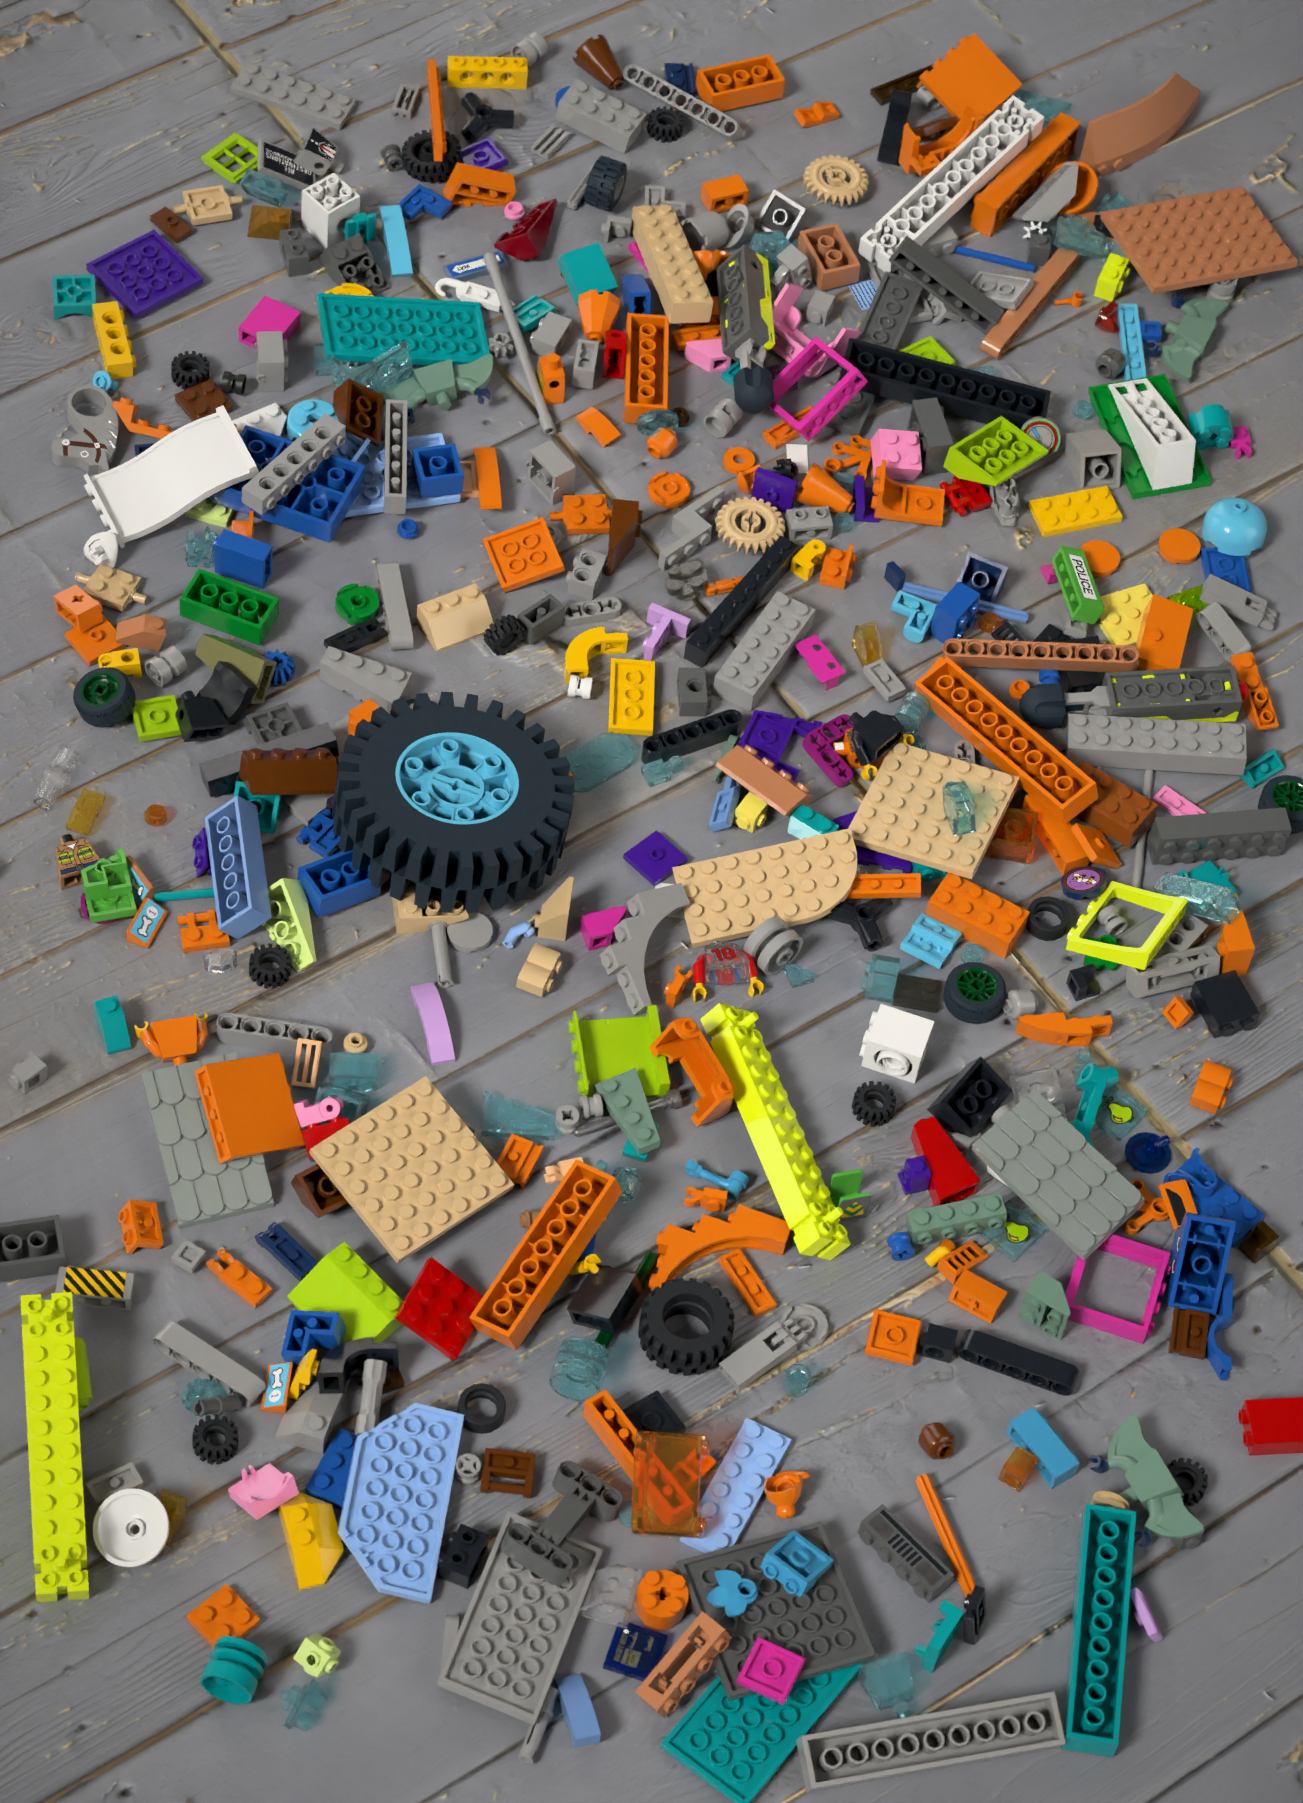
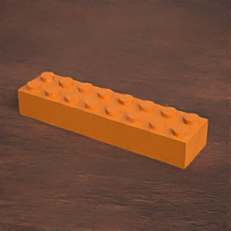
M1062 112L1056 118L1053 117L1048 126L1042 128V132L1034 140L1029 141L1027 147L1014 160H1011L1006 168L996 175L992 182H988L981 193H977L973 200L975 204L974 209L970 214V218H972L970 227L990 238L1041 185L1047 173L1059 164L1064 163L1074 153L1081 122Z
M577 1159L574 1161L469 1318L478 1332L516 1351L518 1350L623 1193L615 1177Z

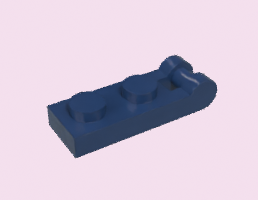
M277 1222L270 1224L267 1231L260 1232L255 1236L257 1243L269 1251L299 1282L318 1264ZM274 1237H275V1238H278V1239L275 1240L274 1242L271 1240V1239L274 1238Z

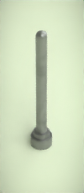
M675 1088L667 1091L663 1098L649 1102L648 1105L652 1112L664 1107L675 1109L681 1107L683 1102L678 1089ZM612 1116L577 1127L573 1133L576 1137H580L617 1123Z

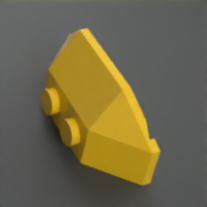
M299 1492L298 1495L277 1508L299 1590L325 1585L329 1575L342 1556L344 1548L341 1537L338 1534V1526L332 1504Z

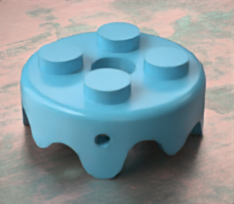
M308 399L295 404L287 416L289 440L292 441L298 438L314 424L309 421L310 419L318 420L325 413L339 421L333 405L317 399Z

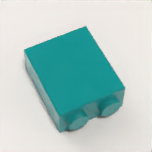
M599 242L564 253L557 261L576 306H578L579 295L582 293L598 290L597 294H603V291H609L613 294L618 288Z

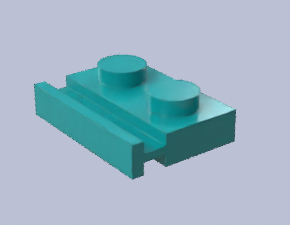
M533 295L513 308L519 328L525 333L539 325L541 318H545L549 311L556 313V308L542 298L538 299L537 295Z

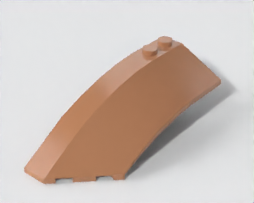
M1174 71L1173 77L1164 85L1140 101L1115 112L1089 120L1080 162L1089 165L1094 170L1096 176L1100 177L1116 170H1121L1153 153L1180 130L1195 109L1200 95L1199 88L1193 86L1188 80Z

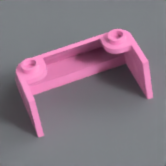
M786 283L772 305L775 345L772 350L790 363L812 340L796 329L801 322L802 316L801 312L793 305L804 288L799 285ZM843 327L835 341L828 346L844 357L849 338L857 339L861 332L857 329ZM824 353L804 375L810 378H818L838 363Z

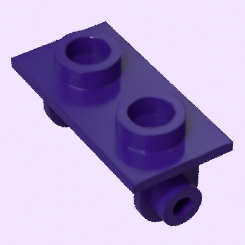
M203 827L199 834L195 835L192 842V848L195 849L194 867L196 868L197 878L203 872L212 876L205 827Z

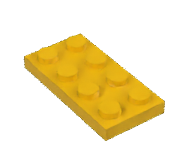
M1107 485L1030 500L1028 503V508L1043 537L1119 523L1123 517Z
M611 658L608 733L653 735L655 661Z

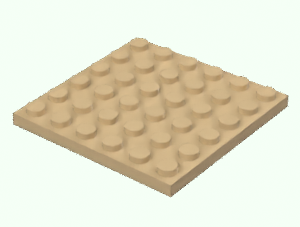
M899 742L887 753V757H885L849 826L854 843L860 847L973 879L1020 784V777Z
M426 1076L312 1147L309 1152L397 1264L514 1187V1183Z

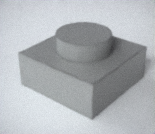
M185 1239L172 1255L171 1262L192 1274L206 1257V1251Z

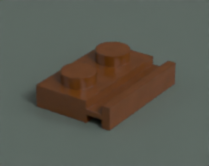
M1175 1307L1172 1316L1168 1353L1176 1352L1181 1356L1203 1360L1206 1351L1210 1313L1190 1309L1181 1310L1178 1309L1179 1307Z

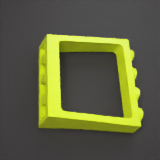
M1112 881L1097 896V902L1094 900L1090 902L1087 908L1088 914H1082L1078 919L1077 929L1073 927L1070 929L1067 935L1066 950L1145 970L1184 916L1188 899L1163 895ZM1114 897L1165 914L1140 948L1107 944L1082 939V937L1096 920L1099 912Z

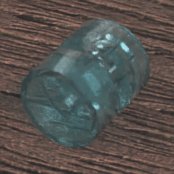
M910 692L905 695L893 716H896L904 726L906 734H914L923 723V719L930 711L931 705L923 695Z

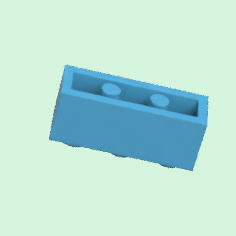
M1032 1407L1010 1421L1006 1432L1007 1435L1051 1489L1076 1475L1080 1464L1076 1454L1068 1450L1061 1436L1050 1428L1043 1414L1038 1413Z

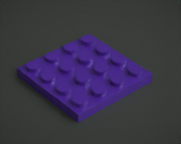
M155 230L86 264V270L91 275H95V279L135 319L203 285V277Z

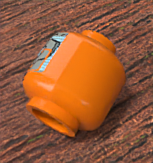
M656 428L646 441L647 451L654 458H667L678 445L676 433L671 428Z

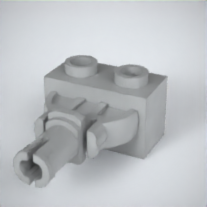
M790 244L776 256L779 268L774 276L770 278L771 298L774 296L778 297L786 283L806 288L813 280L808 258L793 244Z

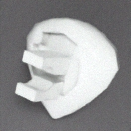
M100 532L91 536L83 548L84 555L96 565L103 564L114 568L118 556L116 535L112 532Z

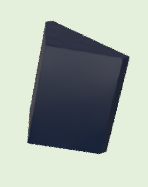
M968 551L956 584L958 581L980 593L979 600L995 604L1004 588L1009 567Z

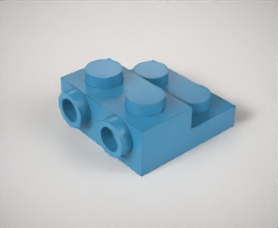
M793 1530L766 1553L760 1568L763 1569L766 1577L770 1579L775 1578L782 1583L786 1592L796 1594L801 1598L815 1585L817 1579L832 1566L834 1560Z

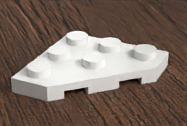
M273 403L237 418L232 422L237 424L236 428L242 430L245 425L281 437L287 422V416L277 403Z

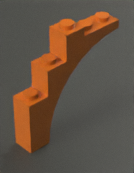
M739 1204L735 1213L730 1212L727 1222L703 1214L700 1222L695 1221L692 1231L667 1223L664 1232L659 1231L655 1245L659 1246L657 1253L659 1259L656 1265L659 1270L657 1274L652 1273L648 1287L651 1288V1291L658 1286L661 1288L663 1282L672 1281L678 1273L693 1262L726 1250H735L740 1247V1249L764 1250L783 1255L792 1230L789 1229L785 1220Z

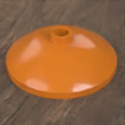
M1069 161L1078 165L1076 195L1057 215L1069 216L1079 213L1094 200L1098 191V178L1089 165L1078 161ZM1064 163L1059 164L1058 166L1050 170L1044 177L1042 183L1046 179H1048L1056 170L1060 169Z

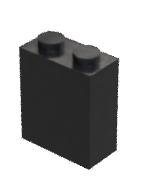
M1236 970L1195 981L1190 996L1214 1038L1227 1037L1241 1030L1247 1031L1256 1025L1260 1012Z
M596 1264L599 1268L598 1272L594 1274L589 1271L568 1305L567 1310L573 1324L616 1334L641 1293L642 1287L635 1273L628 1270L614 1269L608 1265Z

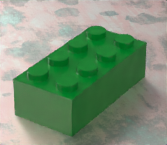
M199 568L180 597V616L260 646L279 616V598Z

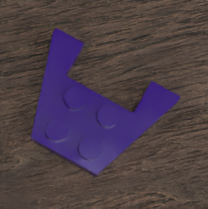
M755 710L738 745H750L758 751L756 755L762 759L763 757L770 759L775 763L774 768L778 771L782 769L793 776L791 780L795 782L800 770L780 762L779 759L792 733L805 738L809 732L820 727L822 722L814 721L810 723L805 722L803 718L795 717L794 720L783 718L781 714Z
M857 811L833 820L839 826L838 831L849 828ZM855 845L858 864L865 866L874 864L882 866V869L891 871V868L902 870V873H911L910 861Z

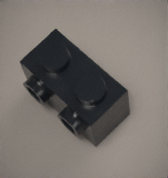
M460 1524L457 1532L452 1531L447 1545L450 1547L447 1553L442 1552L437 1562V1566L440 1567L439 1578L468 1589L488 1547L489 1535Z

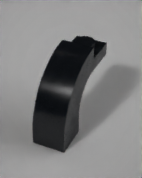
M374 1337L348 1341L333 1348L322 1358L319 1364L318 1381L320 1394L345 1393L347 1381L356 1373L364 1370V1363L367 1359L387 1362V1369H399L398 1342L374 1343Z

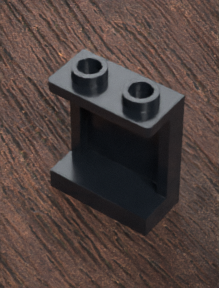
M1098 635L1057 642L1101 644ZM1060 655V656H1058V657H1059V658H1066L1067 656H1066V655ZM1081 656L1080 658H1081V659H1088L1089 657H1088V656ZM1063 670L1069 686L1067 693L1091 692L1097 686L1102 685L1104 675L1108 672Z

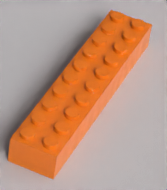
M948 657L914 683L917 698L1001 771L1020 777L1019 786L1064 825L1098 799L1095 781Z

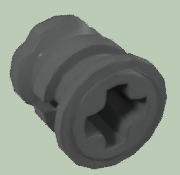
M389 144L381 150V156L389 171L396 172L403 168L404 161L402 160L398 145Z

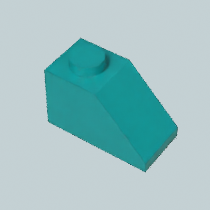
M118 996L94 1001L95 1020L108 1055L130 1050V1038Z

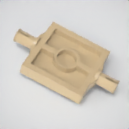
M223 185L183 191L184 204L173 205L172 209L174 214L186 212L190 217L192 226L231 220V205L242 204V196L229 197L225 193Z
M100 564L91 576L81 574L80 572L76 574L75 581L86 584L84 590L94 600H98L101 605L123 612L125 607L132 601L145 605L148 600L147 595L136 592L141 584V577Z

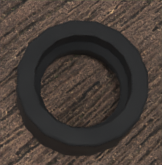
M1050 896L1039 897L1032 901L1028 907L1030 913L1026 929L1032 936L1040 940L1055 941L1061 938L1066 933L1070 920L1068 907L1059 899ZM1040 911L1052 912L1058 916L1061 922L1056 926H1045L1039 923L1034 915Z
M479 1383L466 1388L460 1395L457 1413L464 1414L463 1427L478 1434L490 1433L498 1429L504 1420L505 1398L499 1389L490 1384ZM476 1398L488 1399L496 1405V1414L488 1419L474 1418L467 1412V1404Z

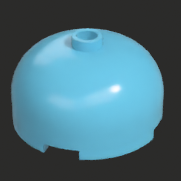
M1225 498L1217 501L1208 509L1204 517L1201 533L1206 543L1210 542L1218 547L1217 551L1227 555L1246 556L1250 555L1251 551L1262 548L1267 533V521L1264 513L1254 503L1242 498Z

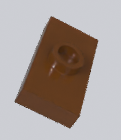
M166 206L150 215V221L176 243L193 234V229Z

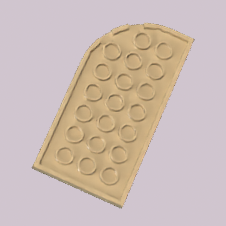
M849 828L672 867L675 883H682L690 901V904L683 908V914L692 948L750 936L761 923L774 916L781 917L789 927L812 922L826 916L840 902L843 903L851 892L852 885L857 876L858 862L855 843Z

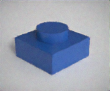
M1140 321L1142 341L1148 342L1152 340L1161 342L1160 322Z

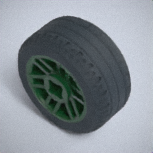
M102 667L88 672L78 681L74 689L73 700L80 716L85 722L95 727L104 728L114 726L129 716L135 706L136 695L128 677L122 671L116 668Z
M1282 775L1272 778L1266 783L1258 802V809L1285 807L1292 829L1290 834L1303 831V779L1297 776Z
M980 962L964 963L955 967L948 975L943 992L944 1003L947 1010L958 1020L972 1024L989 1022L1002 1009L1006 996V985L1000 973L991 966Z

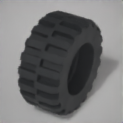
M675 1278L673 1283L670 1280L663 1282L661 1288L659 1286L655 1287L651 1291L650 1296L646 1297L641 1310L638 1337L640 1338L642 1350L647 1351L646 1356L650 1361H656L657 1367L662 1370L665 1367L669 1369V1373L675 1375L676 1372H682L683 1376H690L691 1372H696V1375L705 1373V1368L712 1370L717 1366L718 1362H722L726 1357L732 1341L735 1322L734 1312L730 1308L729 1300L727 1297H721L722 1292L718 1288L712 1289L710 1283L705 1281L703 1283L696 1282L697 1279L690 1278L689 1281H685L683 1278ZM686 1314L700 1319L709 1331L699 1338L685 1339L671 1333L664 1322L672 1316Z

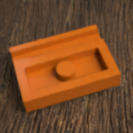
M511 1134L496 1163L513 1183H517L524 1188L543 1153L544 1146H537L530 1140Z

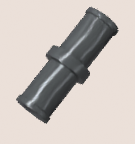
M216 1395L210 1399L196 1400L193 1403V1412L196 1416L218 1414L220 1416L224 1412L238 1411L241 1401L235 1395L227 1397Z

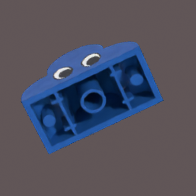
M1189 1212L1185 1213L1181 1227H1178L1175 1232L1169 1263L1171 1264L1167 1292V1305L1169 1307H1179L1180 1309H1190L1216 1315L1236 1226L1235 1221Z

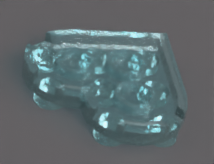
M1069 214L1068 218H1063L1062 216L1058 218L1053 245L1062 250L1075 251L1079 255L1095 257L1099 261L1107 260V257H1109L1114 249V242L1106 240L1104 233L1096 231L1095 226L1091 227L1086 223V218L1078 215Z

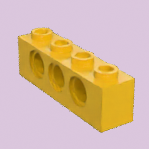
M448 56L447 87L526 89L527 58Z
M117 301L92 304L93 322L106 372L110 374L112 379L133 377V368H136L135 355L130 353L132 352L131 340H127L129 336L127 324L123 325V322H125L123 309H119Z

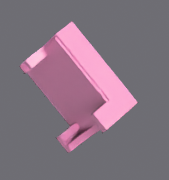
M271 1463L257 1471L249 1465L251 1473L249 1475L245 1469H242V1480L228 1489L230 1498L256 1520L299 1494L293 1475L289 1472L281 1473Z

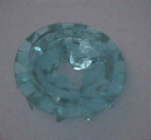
M196 1379L189 1382L184 1387L181 1395L182 1404L187 1412L194 1413L193 1403L198 1400L203 1391H205L206 1399L216 1395L222 1397L219 1386L208 1379Z

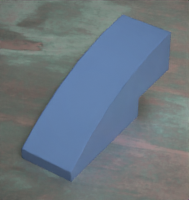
M575 1674L556 1678L554 1682L559 1692V1701L566 1727L569 1728L573 1747L577 1748L600 1743V1728L581 1675Z

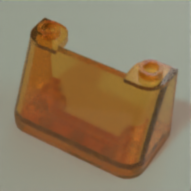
M637 1431L635 1437L631 1514L633 1534L641 1537L702 1539V1533L706 1532V1518L702 1517L701 1512H699L701 1461L710 1452L709 1440H706L705 1435Z

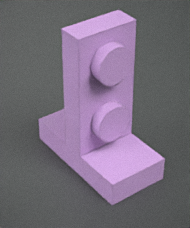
M651 603L648 608L646 622L654 626L651 632L652 635L646 637L643 642V659L652 661L669 633L686 639L690 632L691 619Z

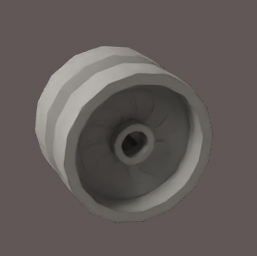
M774 916L761 923L751 933L744 944L743 951L754 958L758 967L766 975L771 976L786 968L794 960L802 948L803 940L794 930H789L788 924L781 917Z

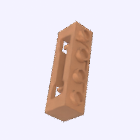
M702 1611L637 1688L635 1693L642 1701L665 1718L668 1714L675 1711L679 1700L684 1694L689 1693L694 1688L695 1681L699 1676L710 1669L714 1658L728 1647L729 1640L732 1637L721 1625ZM699 1644L698 1646L701 1647V1649H696L695 1646ZM666 1681H671L672 1684L669 1686Z

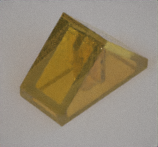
M877 621L855 625L852 647L863 668L879 659L884 661Z
M163 1488L159 1500L165 1507L169 1518V1535L165 1544L169 1546L187 1516V1498Z

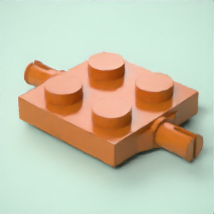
M605 494L563 495L562 512H549L550 521H563L566 526L567 535L603 534L610 532L609 521L612 510L607 506Z

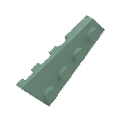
M636 1068L594 1085V1092L601 1095L603 1105L638 1155L660 1147V1138Z

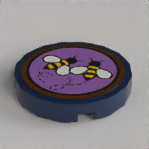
M1092 866L1074 868L1062 877L1061 887L1063 894L1075 900H1081V897L1092 899L1106 889L1105 873L1099 868Z

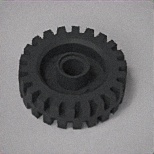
M431 129L430 132L422 130V134L419 132L414 133V137L410 136L408 141L406 140L404 146H402V160L404 161L405 171L414 179L418 177V181L425 179L426 182H431V179H434V182H439L438 178H441L442 181L446 180V176L450 177L457 162L462 163V150L459 139L454 134L450 135V132L445 131L446 154H442V162L434 161Z

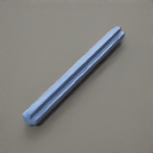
M905 582L902 589L903 592L936 602H940L948 594L945 591ZM982 600L978 602L980 608L977 612L1021 623H1026L1029 613L1026 611Z

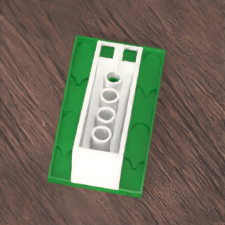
M1165 374L1088 388L1090 401L1099 418L1102 430L1106 429L1122 449L1121 476L1133 500L1211 485V478L1196 446V440L1191 435Z

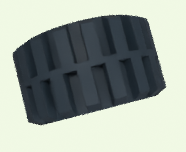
M600 156L593 165L585 188L586 204L608 212L612 211L617 205L625 186L627 165L618 160Z

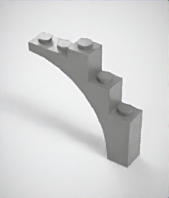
M682 883L635 894L626 902L632 917L623 919L613 928L619 943L610 945L599 954L607 974H616L618 983L622 987L633 1016L643 1013L647 1006L652 1005L646 988L644 959L648 940L653 930L660 921L680 913L683 908L690 904Z

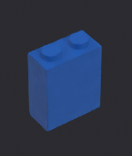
M223 529L221 535L216 536L213 542V549H215L213 556L215 573L264 589L272 575L273 546Z

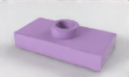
M1137 1587L1130 1590V1596L1137 1609L1133 1613L1140 1626L1144 1625L1148 1636L1154 1643L1162 1640V1633L1144 1594Z

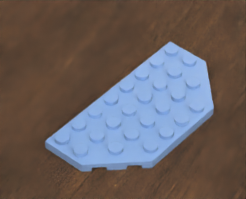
M414 1403L403 1412L379 1423L377 1427L360 1434L355 1441L338 1534L378 1592L427 1604L431 1601L464 1414Z

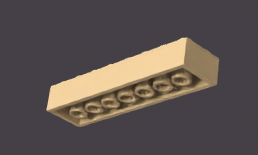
M634 206L631 217V231L669 323L710 322L713 300L673 206Z

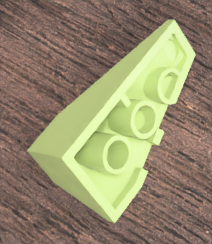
M282 878L268 887L272 918L261 926H265L273 941H276L282 949L285 948L287 953H290L291 965L297 972H300L316 962L308 900L300 880Z

